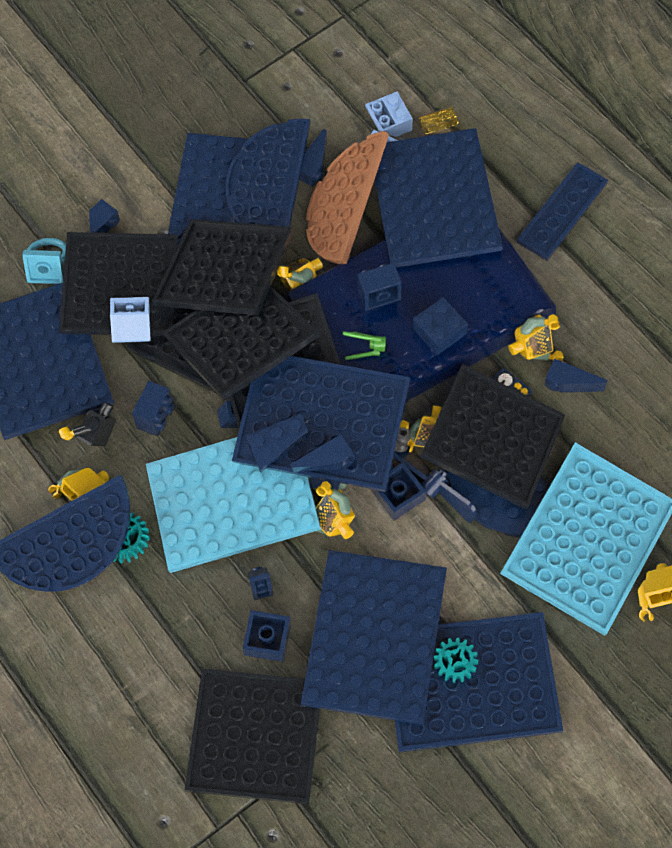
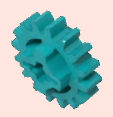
M449 638L447 645L442 642V649L436 648L438 655L434 656V661L437 662L434 667L435 669H440L438 675L445 674V681L452 678L453 683L458 678L461 682H464V676L470 679V671L476 672V667L473 665H478V660L474 659L477 657V652H472L474 646H466L467 640L460 643L459 638H456L455 642H452ZM465 652L467 653L470 662L468 661V659L465 658ZM460 654L459 661L452 666V661ZM442 659L447 662V669L443 665Z

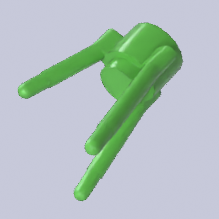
M343 332V335L370 340L369 349H373L371 352L345 357L346 360L380 356V352H385L386 337L357 332Z

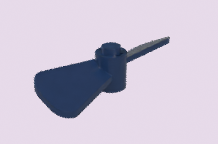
M410 447L404 452L395 451L394 458L401 463L404 462L410 470L424 479L421 485L429 496L434 499L440 493L464 520L469 523L475 520L477 512L474 505L447 485L449 481L446 478L449 475L441 468L431 470L413 450L409 452Z

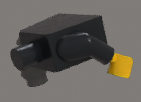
M103 402L99 409L87 412V416L80 426L74 427L72 431H70L69 427L60 429L59 434L61 438L70 440L75 435L77 439L89 446H106L116 423V419L110 416L114 406Z

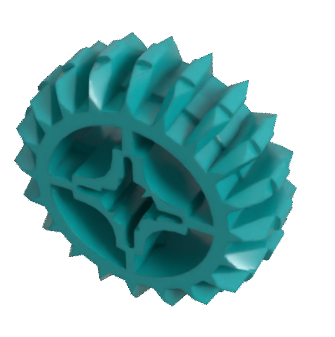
M133 512L130 513L129 525L131 526L128 528L127 542L124 541L122 546L126 549L120 550L113 562L119 559V562L123 563L124 559H127L130 563L131 557L134 556L135 559H138L137 553L144 554L142 548H148L146 541H149L150 537L147 535L149 533V529L146 528L147 524L145 521H141L142 518L140 516L135 517ZM139 533L137 541L132 545V539Z

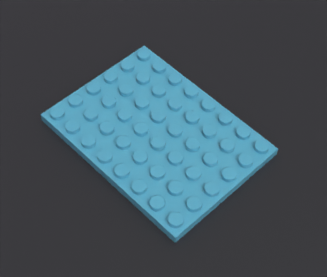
M237 437L147 463L146 468L168 571L170 573L321 530L308 477L269 469L260 472L258 467L233 463L232 457Z
M575 442L500 574L605 636L672 514V498Z

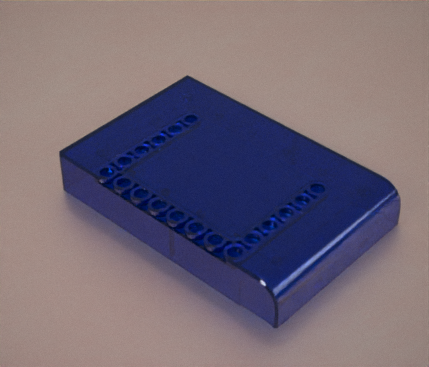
M500 228L499 232L503 245L502 251L396 267L402 282L401 300L367 311L364 309L358 293L357 274L367 269L379 268L383 264H390L386 239L348 259L347 264H339L287 293L288 303L316 293L318 294L341 365L410 377L411 381L406 402L457 374L462 364L469 367L516 341L515 330L522 326L528 318H534L540 314L548 319L550 315H556L557 310L556 304ZM444 297L467 322V334L439 355H436L414 331L413 318ZM343 332H357L386 337L385 352H380V356L346 360L345 357L371 352L373 349H369L370 340L343 335Z

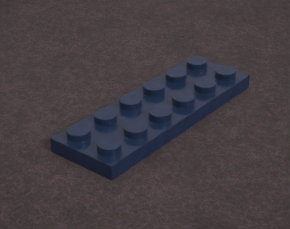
M577 162L518 237L517 243L548 261L607 185L608 179Z

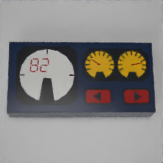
M505 368L493 378L527 396H530L533 392Z

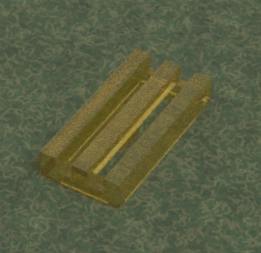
M453 107L419 117V122L425 135L458 125L459 121L453 112Z

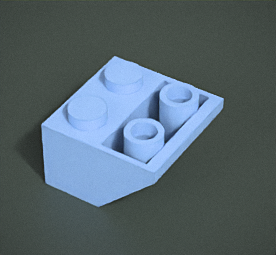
M398 92L365 104L379 132L385 131L389 136L397 137L412 131L413 118Z
M149 297L110 298L112 343L150 341Z

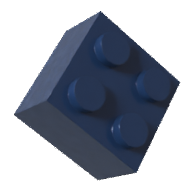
M394 263L383 264L379 268L367 269L357 274L358 293L365 311L401 300L402 282Z
M444 297L413 318L414 331L436 355H439L467 334V322Z
M150 381L147 382L132 412L137 429L157 437L160 431L164 430L166 418L174 410L169 388Z
M404 462L391 469L386 492L371 489L393 521L426 500L425 489Z
M250 610L243 644L244 656L284 662L291 629V618Z

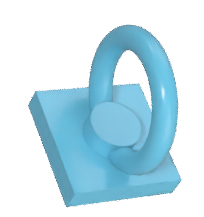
M43 238L33 242L27 250L23 251L27 283H63L64 271L62 264L65 262L66 243L57 238ZM45 245H55L60 247L63 252L61 255V251H40L36 249Z

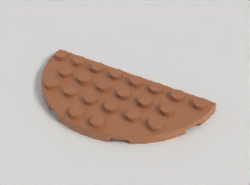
M385 131L371 134L361 143L355 142L348 147L327 168V175L322 182L319 181L313 191L306 214V220L308 221L306 233L313 250L327 261L336 264H347L389 136Z

